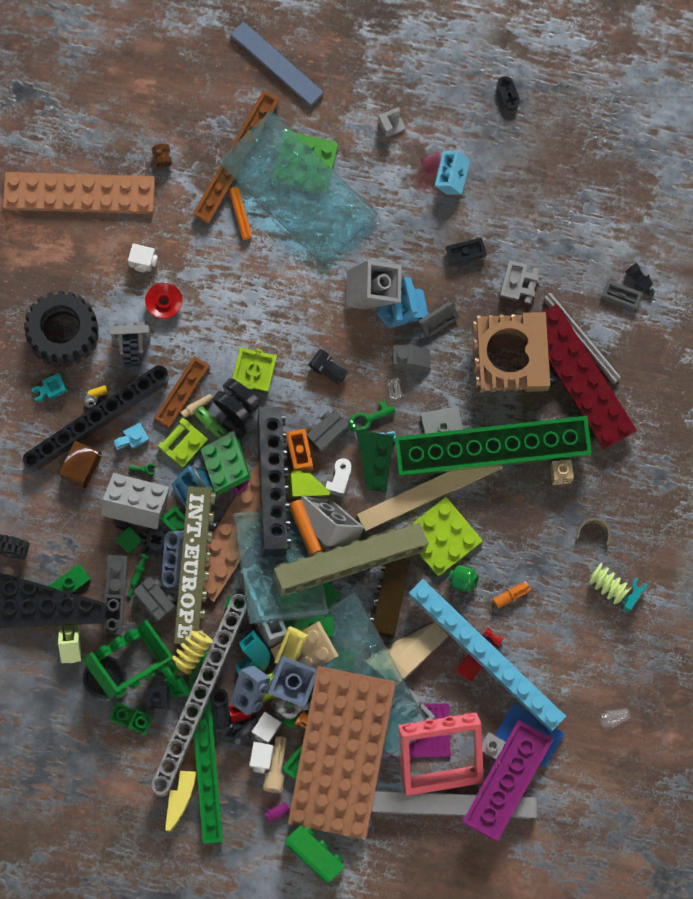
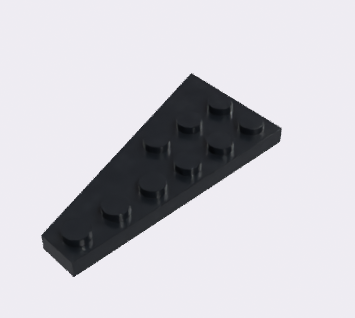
M0 573V628L107 624V604L104 602Z

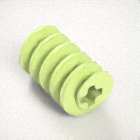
M601 563L590 576L589 585L596 582L595 589L598 590L602 587L601 594L604 595L608 592L607 599L610 600L614 597L613 604L615 605L625 597L632 587L626 590L627 583L624 582L620 585L621 578L618 577L614 580L615 573L613 572L608 575L609 568L601 570L603 564Z

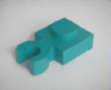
M60 373L43 380L44 386H36L31 389L33 393L40 392V396L35 398L37 402H42L47 395L50 399H53L68 391Z

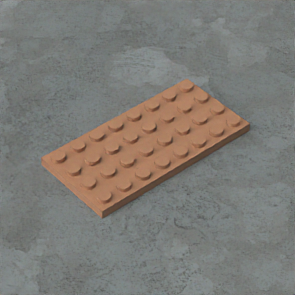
M321 666L317 667L288 824L301 825L310 829L362 840L367 839L395 692V681Z

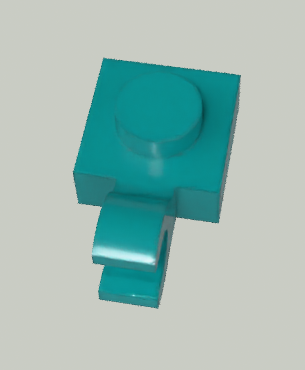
M635 578L631 584L633 589L631 595L627 593L622 601L624 604L622 610L626 613L631 611L641 593L647 588L646 583L642 588L637 587L636 582L638 578Z

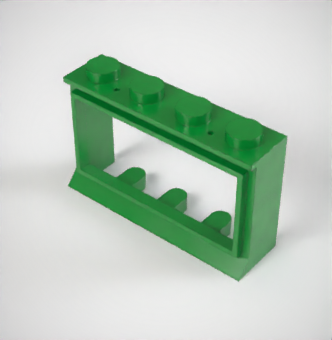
M145 620L135 630L132 628L123 637L115 638L108 646L103 645L94 654L93 652L89 653L81 663L88 667L109 697L108 700H111L114 697L119 699L127 693L126 690L129 688L132 690L142 684L141 681L143 679L146 681L150 680L156 675V671L163 672V668L169 667L168 663L172 660V654L149 622ZM141 637L158 662L121 685L116 686L99 661Z

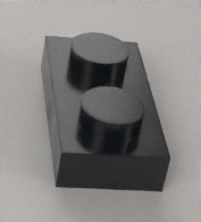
M482 237L445 247L450 266L487 256Z

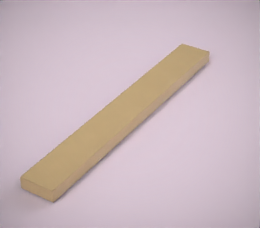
M503 466L446 472L357 514L360 523L363 524L366 533L502 469Z

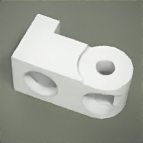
M342 458L335 463L333 482L327 481L326 488L330 491L331 495L341 498L344 497L351 474L350 461Z

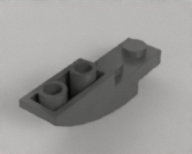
M108 555L104 603L107 604V624H102V634L122 635L128 556Z

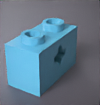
M443 151L435 186L446 195H462L470 160L459 151Z

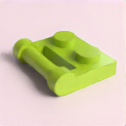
M182 418L174 431L164 442H160L157 447L184 469L208 442V438L194 428L186 419ZM186 429L189 433L173 451L170 450L169 446Z

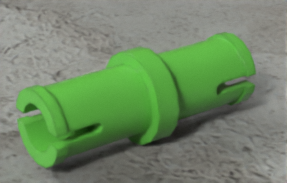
M203 406L198 408L203 416L195 411L194 416L205 425L207 431L210 430L218 439L223 437L220 432L224 436L229 434L218 423V419L216 417L213 418Z

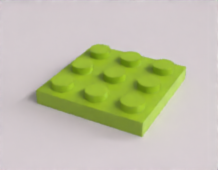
M447 497L413 522L414 525L421 524L429 543L426 551L418 553V555L437 577H440L483 542Z

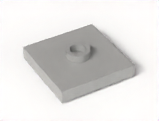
M458 406L421 413L425 434L463 430Z

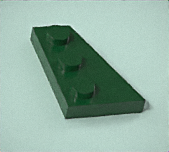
M355 430L366 488L370 491L386 493L394 435Z

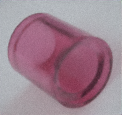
M438 151L421 159V164L427 174L439 169L442 156Z

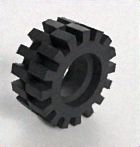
M0 534V555L26 559L30 546L29 542L14 536Z

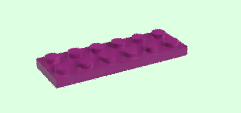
M518 720L462 824L497 843L548 751L553 738Z

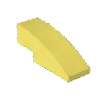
M180 771L178 791L170 790L166 832H171L185 813L195 787L196 772Z

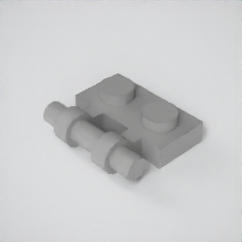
M509 260L500 297L518 302L519 296L522 295L525 297L524 304L531 305L532 299L535 298L536 283H539L540 276L538 275L540 269L532 268V272L529 273L526 272V264ZM524 280L529 281L527 289L522 288Z

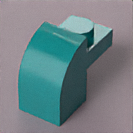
M253 630L239 643L247 656L235 666L238 674L241 669L250 666H259L264 671L269 664V650L263 639Z

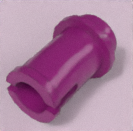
M286 801L271 810L268 808L264 814L269 823H276L277 819L290 813V808Z

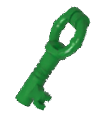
M384 399L382 403L381 401L378 402L382 408L378 412L370 415L355 413L347 422L350 425V430L366 431L373 421L395 413L394 406L388 407ZM362 417L366 425L358 428L354 420Z

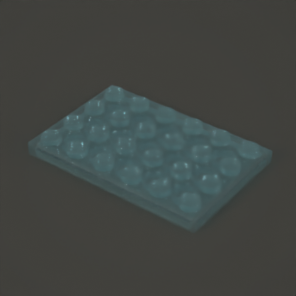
M290 510L289 513H286V520H290V531H287V537L291 538V549L287 550L286 556H262L261 511L234 513L233 520L249 623L327 617L328 609L323 584L281 597L273 579V571L277 565L282 563L290 564L301 557H305V559L310 557ZM276 514L271 515L275 519L280 518ZM273 532V533H272V535H274V536H276V537L281 536V535H280L279 533H277V532Z

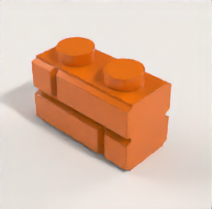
M305 429L287 432L286 438L293 471L303 470V473L312 471L313 463Z

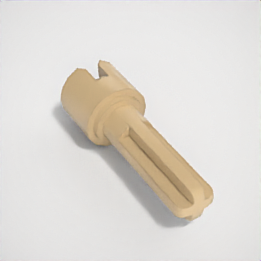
M278 736L275 738L270 771L265 773L264 791L282 793L285 776H283L281 771L287 742L285 737Z

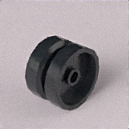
M229 378L223 384L224 392L218 391L212 398V401L225 415L230 416L238 424L245 425L251 418L249 412H256L261 402L248 388L235 379Z
M108 656L99 661L116 686L128 680L123 665L117 659ZM86 666L83 671V683L87 692L100 702L117 700V697L108 700L109 697Z

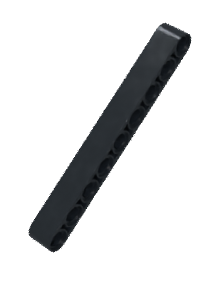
M162 365L151 368L27 451L23 456V463L26 469L31 472L40 470L70 450L74 441L80 443L165 386L169 381L167 369ZM157 373L165 375L162 379L155 378ZM143 383L149 385L146 390H141L139 386ZM126 394L133 395V398L129 401L123 399ZM114 404L117 406V409L115 411H108V406ZM95 415L101 416V420L98 422H93L91 419ZM78 426L85 427L83 432H76ZM62 437H69L67 443H60ZM47 447H52L53 452L50 454H44V449ZM30 458H37V462L34 465L28 464Z

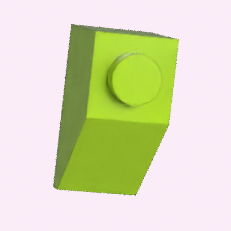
M303 470L291 471V474L286 478V484L289 486L287 500L301 499L302 496L327 497L330 495V491L310 473H303Z

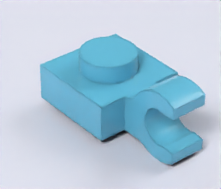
M138 423L124 430L125 436L114 440V445L117 451L128 445L134 449L148 442L149 438L141 423Z

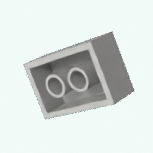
M113 473L103 498L101 516L158 530L167 505L169 487Z

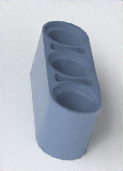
M184 530L170 531L165 535L162 583L168 588L179 587Z

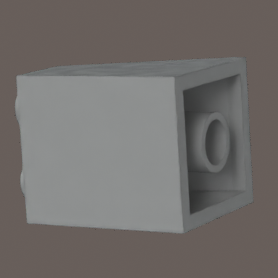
M366 261L347 270L346 307L363 310L401 303L402 266Z

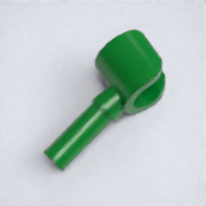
M150 463L146 467L129 466V470L145 472L147 476L152 477L155 473H150L147 469L149 467L156 468V465Z

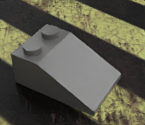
M301 497L313 531L324 546L328 548L344 547L353 541L359 540L364 527L331 498Z

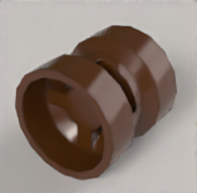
M158 144L151 148L152 154L155 156L154 165L156 168H166L173 164L172 157L169 156L171 151L168 144Z

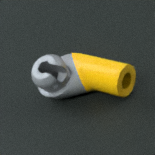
M106 386L89 390L84 399V405L90 409L95 407L98 398L108 394Z

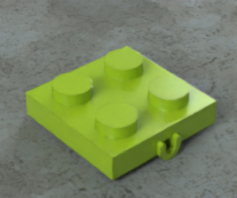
M240 347L232 379L240 382L246 388L251 389V391L256 390L268 393L277 356L263 353L260 349H255L254 351Z

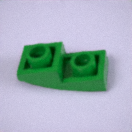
M116 701L108 720L146 735L153 717Z

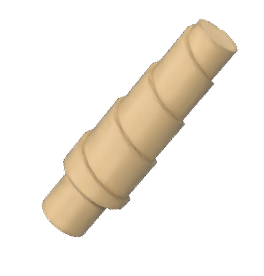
M211 394L204 396L200 400L188 405L180 414L183 418L189 415L192 416L195 411H199L198 408L204 407L212 401L213 397Z

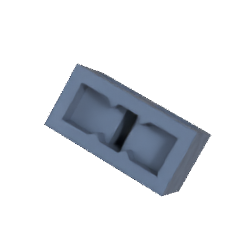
M255 666L241 669L230 703L246 715L259 711L263 705L265 693L268 690L270 677Z

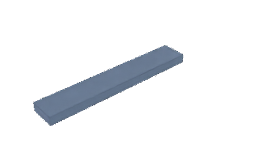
M242 22L231 33V37L310 107L324 95L320 88L245 22Z

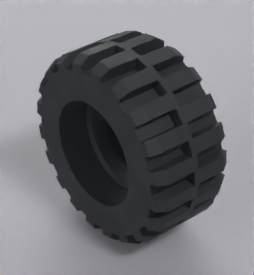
M58 291L56 295H53V292L47 293L48 297L43 298L41 296L38 298V304L33 303L30 306L31 312L26 314L24 330L27 342L38 359L42 358L43 362L48 365L53 363L55 367H60V364H64L65 367H69L71 362L74 361L78 364L83 356L87 358L90 355L89 351L94 350L96 347L95 341L99 337V327L91 305L86 303L83 297H76L73 292H68V295L64 291ZM58 315L72 316L79 322V331L69 342L53 343L47 340L44 335V328L50 319Z

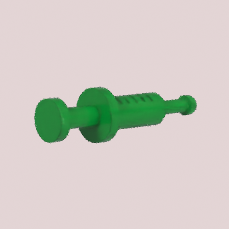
M140 554L142 558L139 566L134 565L136 569L130 582L131 588L127 597H132L134 587L138 586L143 571L146 572L143 566L146 559H149L150 556Z

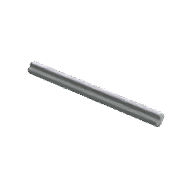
M551 293L545 296L543 299L545 304L549 308L558 304L594 363L612 384L617 383L620 380V375Z

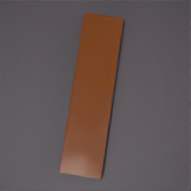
M195 356L192 358L153 418L154 421L169 430L171 429L180 412L184 409L210 369L209 364Z

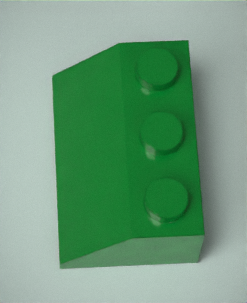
M300 825L284 841V845L321 880L329 885L345 868L343 865L344 860L336 853L333 856L328 851L330 847L324 841L320 840L318 842L313 837L315 833L309 827L303 828Z

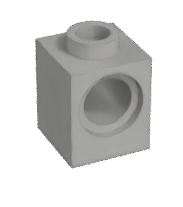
M488 732L482 743L483 756L495 762L506 742Z

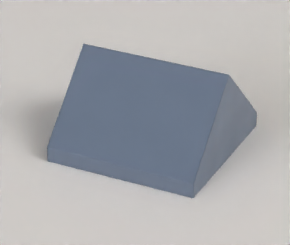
M282 656L272 672L268 694L305 707L315 683L317 669Z

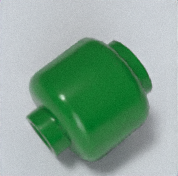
M458 565L455 570L450 571L449 581H451L453 589L464 592L476 589L479 575L476 574L474 568Z

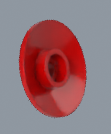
M167 282L153 285L145 296V305L148 312L159 319H168L175 316L183 304L180 290L175 285ZM166 300L168 303L167 305H162L161 302Z

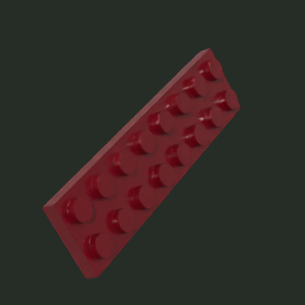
M558 304L543 311L546 312L549 364L580 414L587 416L588 426L602 449L606 450L636 433V427Z

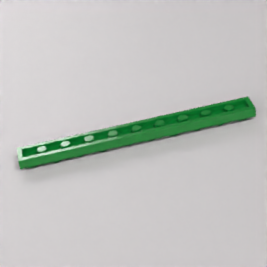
M204 650V656H200V661L196 663V667L191 669L192 673L189 674L190 692L205 661L207 650ZM209 672L203 675V679L209 681ZM198 690L195 693L197 699H203L206 696L204 690ZM210 696L194 734L203 844L223 842ZM192 708L193 718L198 715V710L196 708Z

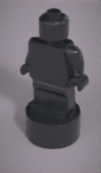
M636 262L625 272L636 281L635 288L641 292L647 290V294L653 296L655 290L650 288L653 285L650 275L645 277L640 270L641 267Z

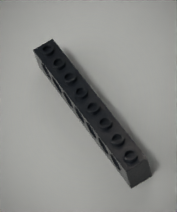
M259 407L257 423L262 556H286L287 550L291 549V538L287 537V531H290V520H286V513H289V502H286L289 486L285 484V478H288V467H284V461H287V449H283V443H286V432H283L286 417L282 415V407ZM269 427H273V428H275L276 430L272 431V430H269L268 428H269ZM270 444H273V445H276L277 447H276V448H271L269 445H270ZM269 462H276L278 465H271ZM276 479L278 483H272L270 480ZM271 497H277L279 500L274 501ZM276 514L280 518L275 519L271 515ZM273 532H277V533H279L281 536L276 537V536L272 535V533H273Z

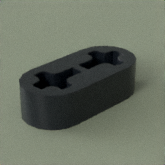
M502 76L498 79L496 86L503 107L508 111H514L518 108L520 102L518 92L512 78ZM502 82H505V84H509L508 91H506L505 87L502 86ZM508 96L511 97L512 101L515 100L514 105H511V103H507L509 99Z

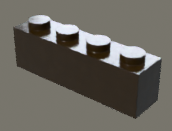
M402 558L382 565L381 571L384 572L383 579L379 578L377 590H380L379 598L375 597L373 609H376L375 617L371 616L369 628H372L371 634L390 638L395 637L411 560Z

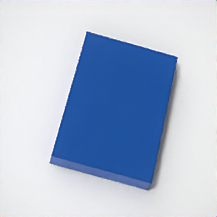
M513 703L495 736L506 742L516 723L520 720L553 738L548 751L540 763V766L545 768L563 738L564 733L556 728L550 732L531 713Z

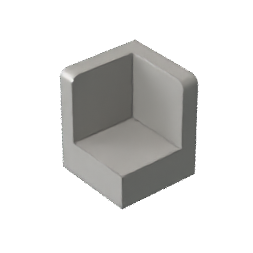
M399 107L379 115L378 123L385 138L405 130V125L400 117Z

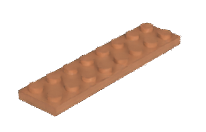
M5 172L4 210L153 214L155 176Z
M259 462L250 474V482L241 495L235 497L212 533L211 544L208 543L207 551H211L210 563H206L205 571H209L208 583L204 582V590H207V599L215 603L262 530ZM269 462L271 465H278L276 462ZM288 468V475L291 474V471L293 470ZM276 479L270 480L272 483H278ZM271 497L274 501L279 500L277 497Z

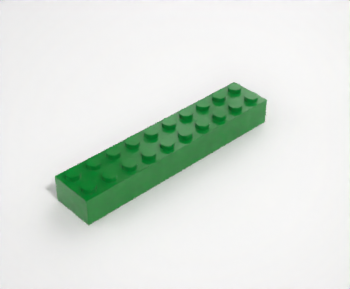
M587 416L395 437L399 477L587 457L592 454Z

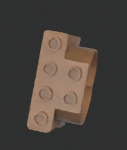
M546 312L523 313L522 315L511 314V316L488 315L481 317V315H477L476 321H473V332H476L477 339H474L472 354L476 356L475 363H473V372L477 374L476 387H479L480 392L502 390L503 392L507 390H525V392L549 391L550 373ZM499 334H513L528 343L525 347V353L529 358L527 366L516 372H504L497 369L490 362L487 355V344L490 338Z

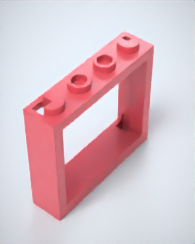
M466 713L459 716H447L441 719H428L422 722L398 725L401 780L406 796L484 783L482 728L477 713ZM473 730L475 766L411 776L410 740Z

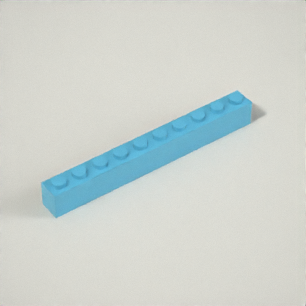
M424 579L409 592V597L550 732L566 717Z

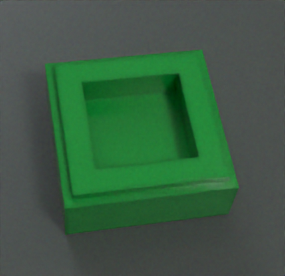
M130 527L115 540L129 555L141 544V538Z

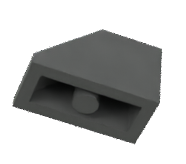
M393 345V370H431L430 350L413 345Z

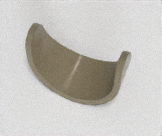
M589 518L581 524L576 540L579 539L581 529L585 525L593 523L600 525L607 534L606 546H609L611 532L604 520Z

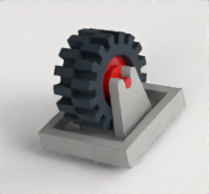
M144 322L133 323L134 326H126V323H116L113 327H110L112 339L119 340L120 354H123L124 367L140 366V353H143V339H151L149 325H145Z

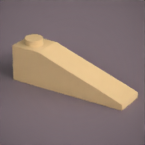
M434 622L381 648L366 664L381 679L395 681L396 689L449 635Z

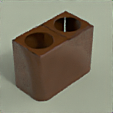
M74 441L59 471L60 477L86 489L101 459V456H99L102 455L101 452Z

